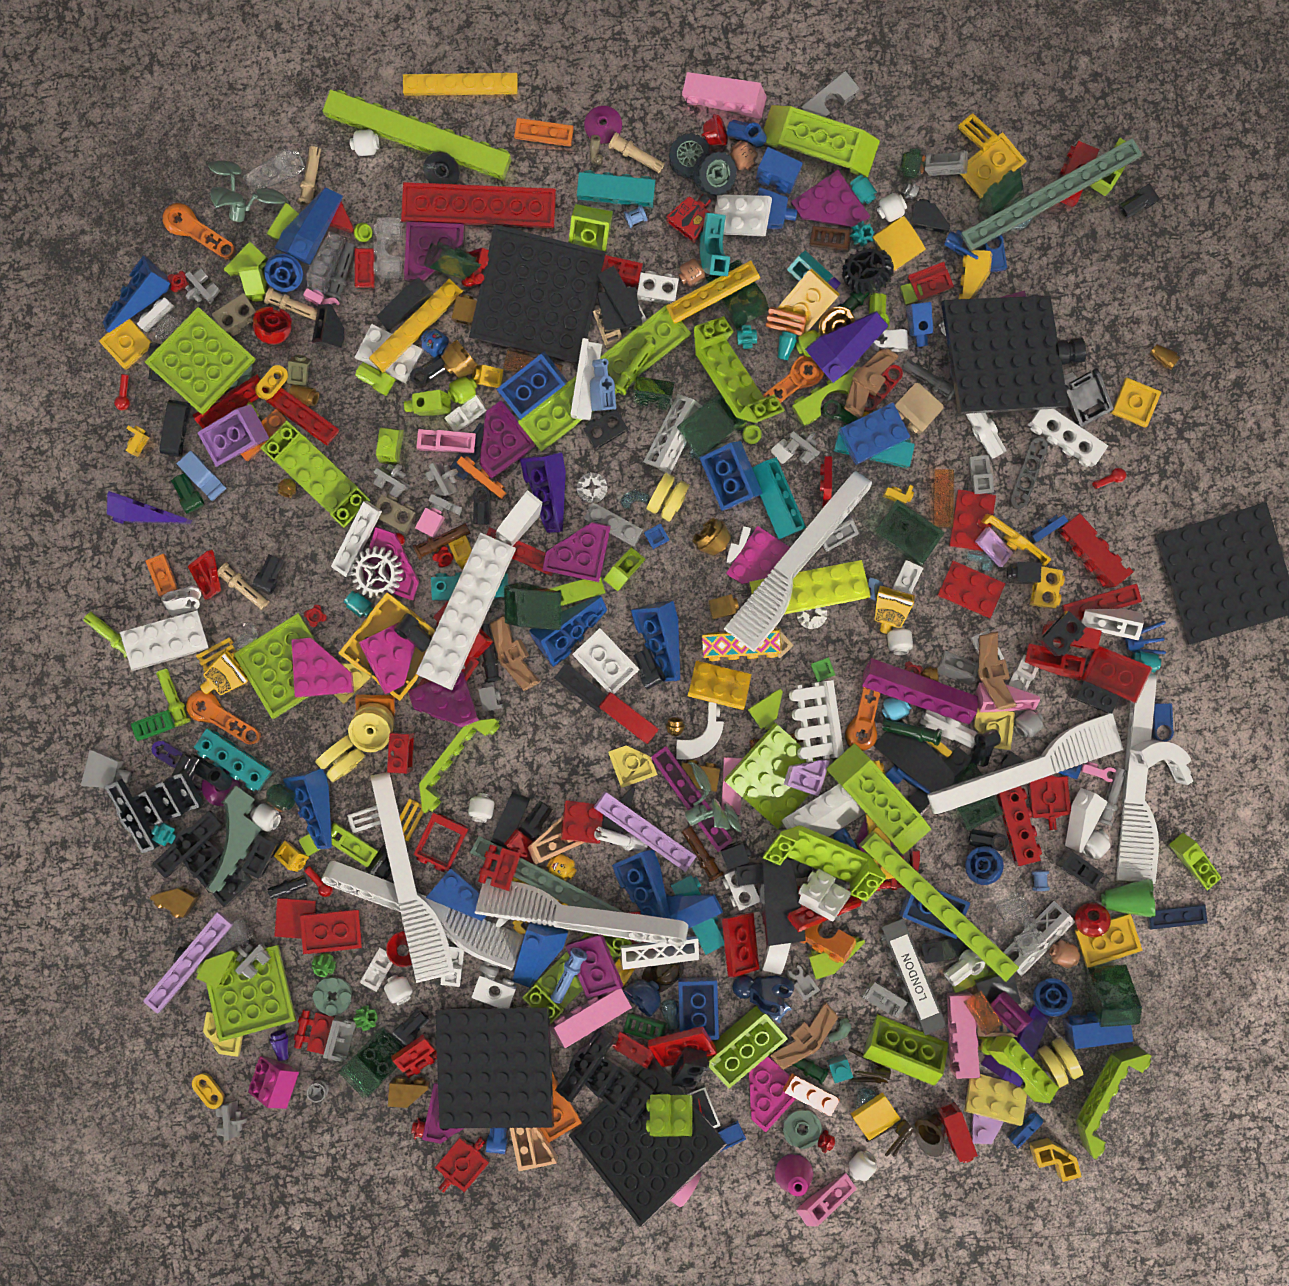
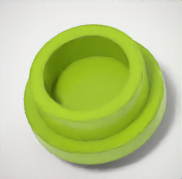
M358 223L354 227V236L359 242H367L372 237V229L367 223Z

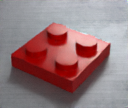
M568 800L564 802L561 840L600 844V840H597L594 834L595 831L601 832L597 828L602 827L603 814L594 808L595 804Z

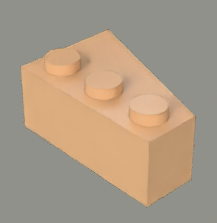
M563 815L527 847L535 865L583 844V842L561 840Z
M510 1128L518 1171L557 1163L558 1156L540 1128Z

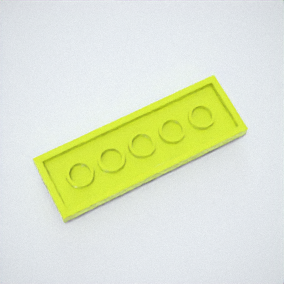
M862 560L798 572L793 578L792 594L785 614L870 598L871 594ZM764 579L749 582L751 594L764 582Z

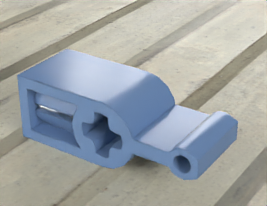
M598 359L592 362L595 377L590 381L592 411L616 409L615 385L612 377L608 376L607 366L609 362L607 359Z
M189 451L176 463L211 501H214L227 489L195 452Z

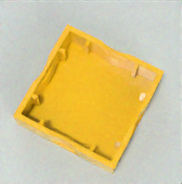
M387 592L340 650L339 654L359 670L371 676L368 660L359 644L365 637H370L400 622L406 613L414 616L419 621V626L432 638L436 629ZM415 646L404 685L390 692L399 701L419 677L416 673L427 649L421 652ZM371 676L380 685L376 676Z

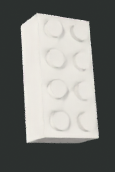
M198 611L120 632L127 658L133 671L209 649Z

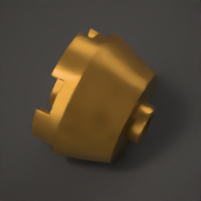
M844 307L831 308L821 316L819 333L824 335L834 332L839 327H845L854 323L855 317L850 310Z
M457 339L451 344L448 343L441 355L445 362L443 366L450 374L454 372L458 378L474 373L473 370L478 366Z
M713 517L703 524L704 528L700 534L696 533L692 540L698 550L711 556L722 552L731 539L724 521Z

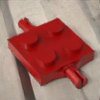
M1049 775L1028 783L1032 818L1048 819L1049 830H1057L1056 818L1070 815L1071 813L1068 776L1056 777Z
M460 1136L438 1162L435 1168L445 1178L438 1187L439 1190L442 1189L441 1192L445 1193L452 1184L465 1193L489 1164L490 1160L480 1152L481 1147L486 1143L483 1137L480 1136L473 1145Z

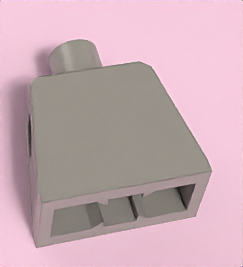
M97 749L89 750L81 786L105 788L109 783L119 779H123L124 782L128 783L131 778V772L122 770L123 760Z

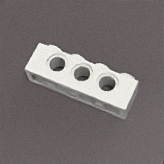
M1055 409L1037 410L1028 423L1034 433L1044 435L1050 444L1060 446L1065 454L1071 457L1075 456L1079 459L1078 462L1085 467L1096 465L1108 447L1104 442ZM1047 422L1054 424V431L1047 428ZM1064 432H1067L1070 435V441L1064 440ZM1080 443L1085 444L1086 452L1080 451Z

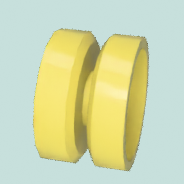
M666 472L646 509L656 514L661 506L664 505L661 518L670 522L675 513L679 511L690 485L681 480L677 483L674 490L671 489L675 482V477Z
M378 703L362 705L356 710L349 725V738L352 744L362 751L376 752L382 750L389 742V733H392L394 730L395 719L392 713L383 705Z
M349 735L331 746L315 761L321 769H326L332 764L334 765L326 774L332 783L352 771L366 756L360 749H354L347 753L354 746Z
M1059 1037L1052 1041V1048L1055 1054L1046 1045L1037 1049L1044 1067L1059 1088L1068 1084V1077L1065 1071L1074 1080L1083 1075L1077 1058L1063 1038Z

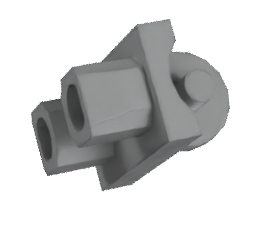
M201 268L194 273L188 271L185 276L193 284L194 288L190 285L185 287L188 291L186 295L187 300L192 301L195 299L199 303L202 300L199 296L201 293L210 305L214 304L215 300L213 298L220 292L219 288L213 282L205 288L201 285L208 279V276Z
M793 431L788 437L785 449L791 454L794 453L797 447L804 451L798 458L803 464L807 465L820 454L814 448L818 444L813 439L816 433L812 432L808 435L803 431L799 436Z
M443 461L434 462L429 465L430 469L425 475L430 482L437 480L439 485L434 488L437 497L458 492L454 484L457 482L454 477L458 473L457 469L451 470L449 465H444Z
M398 463L395 467L389 464L387 466L389 471L382 467L376 468L373 472L376 474L373 480L374 485L383 488L388 481L392 484L388 493L395 498L399 497L404 490H408L410 484L402 480L406 474L401 471V464Z
M263 943L259 944L250 954L249 952L253 949L252 945L248 944L245 949L239 946L237 950L240 954L236 957V960L241 962L244 957L246 959L235 971L239 975L243 974L252 979L258 972L252 963L257 959L262 965H265L271 958L265 950L267 947Z
M231 1101L216 1108V1116L223 1117V1123L217 1126V1135L224 1136L225 1141L240 1136L242 1124L247 1122V1117H241V1111L238 1110V1101Z

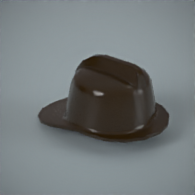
M683 962L647 966L643 971L642 979L648 982L653 980L659 986L658 992H663L682 976L684 964Z
M934 1113L932 1116H926L915 1122L916 1140L920 1149L925 1154L931 1157H939L944 1152L946 1127L939 1120L938 1114Z

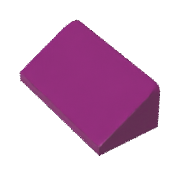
M1006 992L999 994L988 1007L1015 1036L1033 1020Z

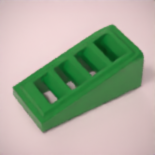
M169 710L131 723L137 741L175 728ZM160 717H162V718H163V721H164V724H165V727H164V726H163V723H162V721H161V718H160Z
M628 1013L623 1032L650 1040L664 1036L667 1022ZM633 1020H636L635 1028L631 1029ZM643 1022L642 1031H639L640 1023ZM648 1024L651 1025L650 1033H646ZM656 1027H659L658 1034L654 1035Z

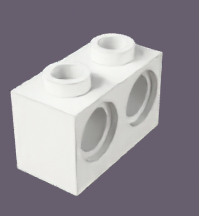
M653 271L641 273L637 293L638 300L670 304L676 300L678 278L671 274H664V276L656 275L657 273ZM646 282H652L654 287L648 290L643 285ZM665 285H670L673 290L666 293L662 288Z
M735 868L724 872L725 878L722 881L726 890L730 888L733 894L730 896L734 907L738 906L740 911L760 902L754 884L737 886L731 882L732 876L735 875ZM742 892L749 894L747 901L739 900V895Z

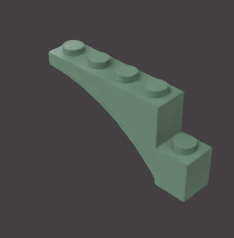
M237 786L232 787L221 802L225 807L226 838L219 865L205 888L211 893H215L216 890L219 892L226 883L224 879L228 874L231 876L238 867L235 864L239 859L243 860L249 852L247 849L251 843L255 844L259 835H261L259 832L262 828L243 815L244 813L247 815L254 806L252 802L255 799Z

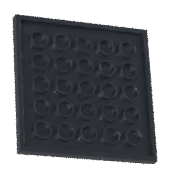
M494 224L488 251L489 261L483 272L484 280L480 285L469 338L539 355L545 351L551 358L579 364L582 339H587L600 284L597 274L602 271L606 252Z
M1051 296L954 299L941 302L958 414L1059 409L1069 406L1062 362L1059 358L1057 346L1058 338Z
M1267 502L1155 535L1188 645L1289 615V574Z
M549 1007L435 1010L439 1128L554 1127Z
M653 1057L647 1069L639 1066L633 1072L634 1075L656 1091L655 1095H686L679 1086L672 1085V1077L664 1067H661L655 1057ZM604 1101L568 1135L639 1227H643L728 1145L693 1102L692 1136H650V1132H647L646 1122L650 1120V1112L647 1111V1107H645L636 1122L631 1124Z

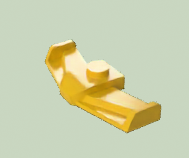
M986 514L981 520L982 523H990L1005 534L1003 538L1008 541L1006 545L1015 551L1017 549L1022 551L1026 549L1040 560L1039 563H1042L1041 566L1043 567L1051 561L1048 555L995 516Z

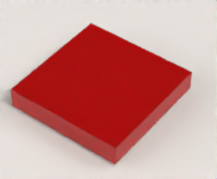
M277 898L274 937L302 939L300 915L316 913L317 900Z

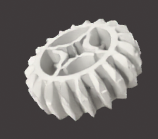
M374 546L373 552L370 548H366V553L361 551L359 553L360 557L354 558L358 564L351 565L353 569H356V571L351 572V575L357 577L352 582H359L356 589L358 590L363 587L362 594L365 595L369 591L370 598L375 594L376 598L379 599L381 595L384 596L388 591L393 594L395 592L393 587H400V584L396 581L403 580V577L398 576V574L403 573V570L397 568L402 563L395 562L398 558L397 555L390 557L392 554L391 550L385 554V547H381L379 551L378 547ZM371 557L382 558L377 565L366 562ZM387 563L389 564L391 569V578L389 577L390 575L386 572ZM363 567L369 575L367 581L365 580L363 575ZM379 568V572H378V573H379L380 575H378V576L375 577V573H376V572H375L374 570H376V569ZM377 580L388 583L382 588L372 586Z

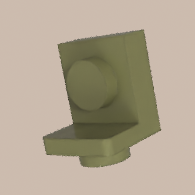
M294 355L288 361V384L301 386L308 384V370L311 359L306 358L304 355Z

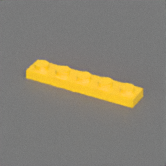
M750 260L728 272V276H721L668 304L666 308L674 324L760 279V276Z

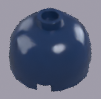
M637 979L625 987L623 991L625 996L632 1004L635 1003L639 1007L638 1009L646 1016L651 1017L660 1007L661 995L658 992L659 986L653 980L648 982L645 979Z

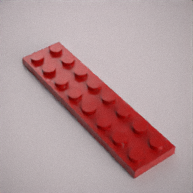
M403 182L401 221L554 228L556 189Z

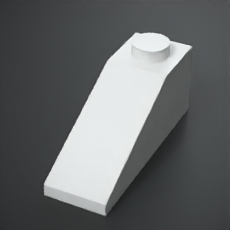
M1085 609L1082 623L1086 627L1102 630L1103 633L1139 640L1144 620L1143 613L1127 609Z
M1080 788L1072 803L1065 846L1082 853L1108 803L1096 793Z

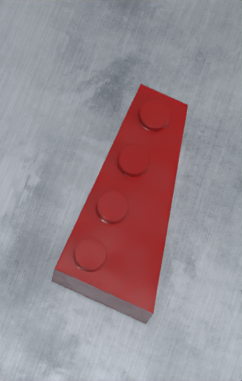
M1080 513L1058 528L1061 539L1071 545L1073 554L1084 561V567L1088 572H1092L1097 577L1095 580L1102 588L1116 587L1134 572L1130 567L1126 569L1122 565L1121 561L1123 559L1118 554L1109 551V544L1104 539L1095 536L1097 531Z

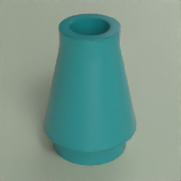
M782 331V334L779 335L777 358L788 361L797 342L796 334Z

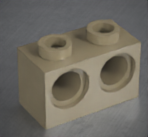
M243 293L213 312L212 315L224 331L230 336H235L241 332V328L253 324L254 313L257 310L250 299ZM249 307L248 314L242 315V309ZM228 318H233V323L229 326H226V320Z
M381 494L375 507L382 511L383 505L389 503L391 510L388 513H383L382 511L378 519L407 534L418 515L414 512L415 508L406 503L402 506L397 503V498L389 494L386 497ZM406 512L408 514L407 521L400 522L399 515Z

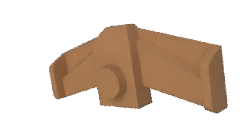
M883 348L873 355L862 367L858 368L852 377L853 380L844 409L857 418H862L869 393L873 396L878 393L886 380L881 374L899 356L888 348Z
M504 614L489 623L497 658L501 666L507 670L522 690L525 691L539 684L541 680L535 676L523 661L529 654L521 639L513 642L507 619L508 616Z
M998 631L979 635V679L985 685L998 710L1016 707L1017 704L1003 681L1010 679L1006 660H998Z
M824 1002L810 1026L803 1021L789 1034L795 1041L771 1053L769 1056L784 1070L803 1058L814 1054L821 1048V1044L839 1016Z

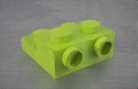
M650 1095V1099L646 1103L647 1111L650 1112V1120L646 1122L647 1132H650V1136H692V1095Z

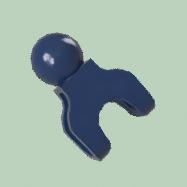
M739 975L732 983L733 993L740 999L750 998V1002L756 1004L762 1013L772 1016H781L783 1014L785 1002L782 998H789L795 989L791 980L777 975L766 978L756 977L755 981L749 975Z

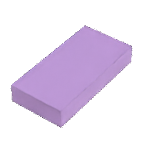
M986 527L975 541L999 567H1003L1014 553L990 527Z

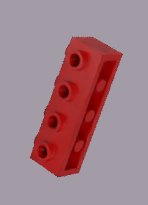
M1018 786L996 794L1014 864L1023 866L1041 861L1040 855H1042L1040 845L1036 844L1035 837L1037 832L1035 826L1031 825L1030 818H1032L1030 807L1026 806L1025 799H1027L1025 789Z

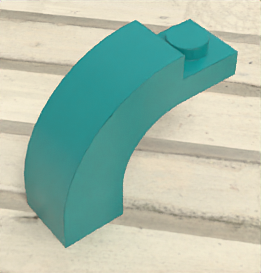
M705 213L703 232H700V261L705 273L710 275L728 276L730 257L726 256L723 250L726 215Z

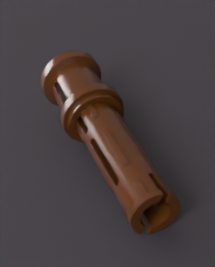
M466 523L435 538L428 537L427 541L412 546L419 560H422L424 556L432 552L437 553L438 549L442 546L448 545V543L471 533Z
M692 826L684 829L681 833L700 861V868H703L709 877L708 881L712 882L724 874L723 871L719 870L714 862L715 858L706 851Z

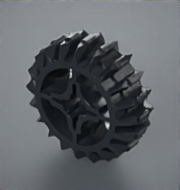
M872 245L869 249L863 246L861 251L856 249V253H850V259H845V265H842L844 283L851 292L854 291L857 295L862 293L865 296L867 292L872 295L873 291L876 290L880 293V288H886V283L891 282V277L894 276V264L891 256L887 254L885 249L881 250L879 246L875 249ZM878 263L882 265L881 269H878ZM855 272L859 275L857 278L854 277Z

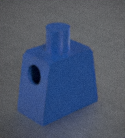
M759 187L757 196H770L772 198L767 229H782L784 219L796 221L798 210L787 208L788 198L786 196Z
M931 302L907 305L906 313L909 335L916 336L917 347L928 346L927 334L933 333ZM919 323L923 326L922 330L919 329Z

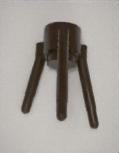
M849 1048L850 1052L878 1066L873 1068L872 1073L854 1071L856 1075L872 1078H852V1082L879 1084L881 1082H889L891 1076L890 1068L864 1058L863 1053Z
M905 1119L901 1122H896L873 1138L876 1139L897 1127L895 1132L899 1137L885 1153L886 1157L896 1148L892 1154L895 1157L915 1131Z

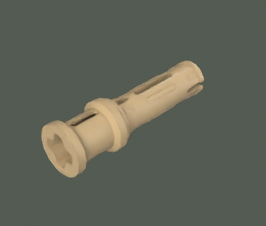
M617 132L609 143L608 148L616 149L624 157L630 156L660 174L661 169L665 165L664 162L634 146L633 141H627L620 137Z
M315 146L309 147L304 181L300 183L301 193L297 203L303 206L309 205L313 200L314 192L317 191L315 182L321 149Z
M272 287L268 289L264 299L265 304L270 303L278 306L279 309H287L316 320V308L291 299L289 294L276 292Z
M227 562L217 571L218 577L225 580L230 588L235 587L247 599L259 607L261 611L269 604L270 601L242 579V575L231 569Z

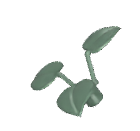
M225 160L209 162V169L212 172L220 175H230L232 191L224 187H214L210 192L215 208L230 205L229 218L236 222L244 221L245 212L250 211V206L256 198L264 203H287L290 205L289 200L282 193L270 188L257 189V194H253L246 205L243 196L235 192L234 174H241V167L234 162Z
M689 762L688 764L692 766L695 778L699 786L704 790V794L697 802L693 803V808L685 812L688 822L693 826L702 820L714 817V827L728 830L731 824L735 830L741 833L742 828L739 818L730 804H724L725 810H722L719 802L716 799H712L713 809L709 811L705 805H700L712 790L711 784L704 770L699 765Z

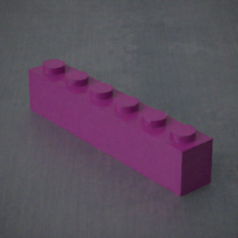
M873 658L870 659L864 669L862 687L968 725L977 714L978 696Z
M667 745L651 755V758L689 810L694 807L693 803L697 802L702 795ZM705 799L700 803V805H705L708 811L712 810ZM714 817L698 822V825L717 852L733 842L726 829L714 827Z

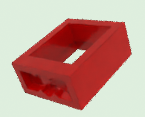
M1056 620L1047 621V624H1044L1042 635ZM1072 623L1066 625V630L1069 633H1072L1074 630ZM1086 627L1083 630L1084 635L1078 641L1074 640L1070 644L1072 647L1085 650H1098L1102 630ZM1055 637L1053 642L1061 644V640Z
M389 733L387 773L407 774L413 771L415 733Z
M435 811L413 855L417 856V860L424 864H427V862L434 864V868L441 872L449 871L470 827ZM435 822L461 834L448 862L422 851Z
M955 1102L937 1108L940 1119L946 1127V1135L952 1152L959 1163L972 1161L978 1155L962 1111Z

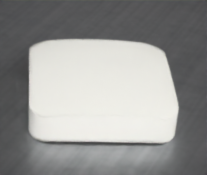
M782 439L771 449V453L777 457L781 464H784L795 454V451L791 454L785 449L787 444L785 439Z

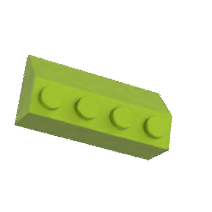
M756 1005L724 1032L719 1039L713 1042L716 1046L717 1054L707 1056L709 1068L730 1089L788 1038L772 1017L762 1013Z
M877 1014L866 1040L863 1057L935 1086L944 1074L949 1043L931 1035H925L921 1031Z

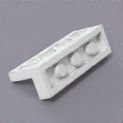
M586 338L582 339L571 418L590 421L592 415L590 381L595 377L592 362L593 360L600 359L602 344L589 342Z
M677 394L643 462L658 468L664 473L671 474L704 407L694 399ZM681 401H685L684 407L679 410L678 407ZM676 418L675 425L670 427L671 421ZM667 436L666 442L661 444L663 437ZM659 452L656 462H653L654 455Z
M1053 901L1003 953L1009 956L1013 951H1019V957L1014 963L1019 967L1016 972L1022 977L1075 921L1063 908ZM1055 908L1061 912L1057 919H1050V913ZM1039 924H1046V930L1043 933H1036V927ZM1033 937L1032 944L1023 947V940Z
M687 937L684 946L667 947L671 945L651 942L621 946V966L624 970L699 960L698 937Z

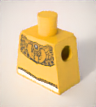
M879 586L875 621L881 623L880 631L882 633L888 634L893 626L902 627L914 604L915 595Z
M225 649L204 671L203 675L207 680L200 685V688L205 694L215 689L219 695H223L248 682V678L236 659Z

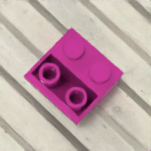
M260 1056L249 1085L248 1093L267 1108L287 1109L299 1072L289 1064Z

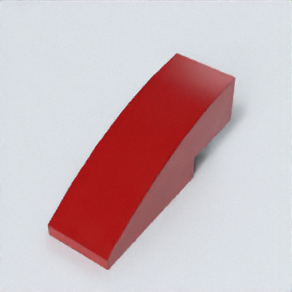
M1030 643L1025 658V663L1076 680H1081L1086 658L1069 654L1054 656L1046 647Z
M611 692L608 693L598 706L647 745L659 730Z

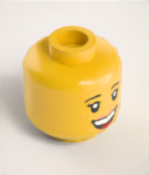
M563 854L552 857L547 865L549 873L564 881L572 880L577 871L574 868V860Z

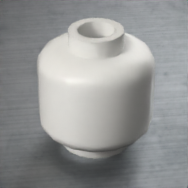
M370 129L358 130L354 132L353 138H350V146L358 156L374 155L380 147L379 138Z
M892 193L879 201L880 207L877 211L881 219L885 218L888 222H892L905 214L907 205L901 194Z
M904 626L901 628L893 627V630L888 632L889 650L894 652V655L908 654L909 650L913 648L912 632L905 629Z
M478 793V796L472 797L468 809V815L472 817L471 820L482 823L487 822L493 816L495 802L489 798L488 794Z
M264 803L254 807L250 814L251 821L266 832L276 829L281 820L279 811Z
M1093 831L1082 851L1083 854L1090 859H1100L1110 849L1108 835L1103 831Z
M394 975L387 979L388 983L384 986V990L391 1003L401 1005L411 999L410 995L413 991L406 977Z
M868 1151L857 1152L848 1164L850 1175L855 1180L867 1181L877 1169L876 1158Z

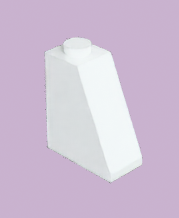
M527 490L496 530V539L513 546L540 517L542 501Z

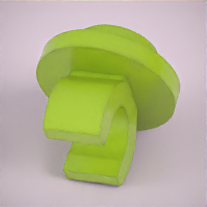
M978 1036L979 1039H982L978 1050H981L986 1055H991L988 1049L995 1040V1037Z

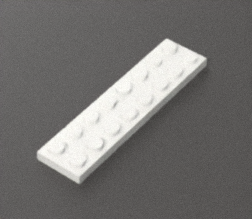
M483 533L479 534L418 668L417 675L453 690L514 555L515 547Z

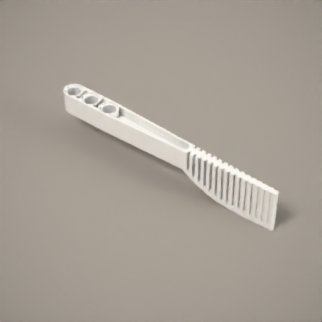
M857 471L850 475L776 564L774 570L772 569L771 573L767 575L768 577L764 579V582L757 587V590L754 591L747 602L744 603L725 626L724 630L755 652L785 614L792 594L793 578L869 491L872 481Z
M1155 674L1149 675L1137 703L1130 701L1125 770L1127 772L1123 785V808L1121 809L1122 819L1120 822L1121 829L1116 872L1117 881L1137 882L1152 879L1153 884L1156 882L1159 838L1154 816L1145 801L1148 768L1137 766L1130 751L1135 745L1151 740L1156 692Z
M1113 713L1105 714L1070 727L1058 735L1039 757L929 793L927 796L932 813H943L1123 750Z
M384 772L371 775L416 983L454 974L449 945L442 924L431 907L416 893L390 773Z
M336 861L329 862L322 877L323 883L400 912L394 883ZM417 893L437 915L446 936L454 944L476 958L513 970L524 935H520L505 927H496L495 923L485 919L480 921L426 898L427 896Z
M490 878L486 879L485 884L482 883L475 909V914L517 921L522 920V922L527 921L528 923L533 922L540 925L543 923V925H554V927L671 946H684L688 932V924L681 920L561 905L550 894L534 886L512 881L510 891L490 886L492 880Z

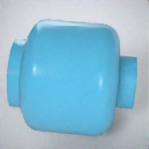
M889 697L883 702L884 708L882 712L886 719L890 718L892 721L897 722L907 717L912 707L910 703Z

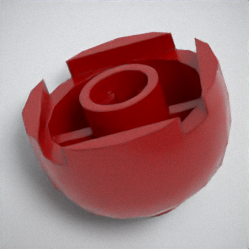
M264 307L254 313L253 331L257 338L264 343L280 344L290 335L292 319L282 309L277 311L273 310V307Z

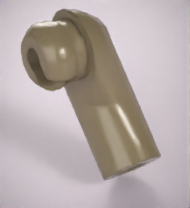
M592 135L590 141V162L601 165L603 156L598 154L601 137L599 135Z

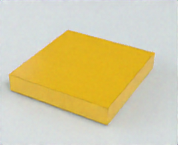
M131 319L108 332L99 340L125 370L146 353L150 343H152Z
M1126 377L1113 405L1114 410L1110 413L1146 428L1159 400L1161 391Z
M883 1092L851 1113V1116L869 1141L901 1120Z

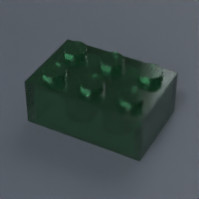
M896 500L873 531V534L920 566L927 560L945 532L899 500Z
M1127 966L1088 967L1086 986L1100 1027L1140 1024L1142 1006Z

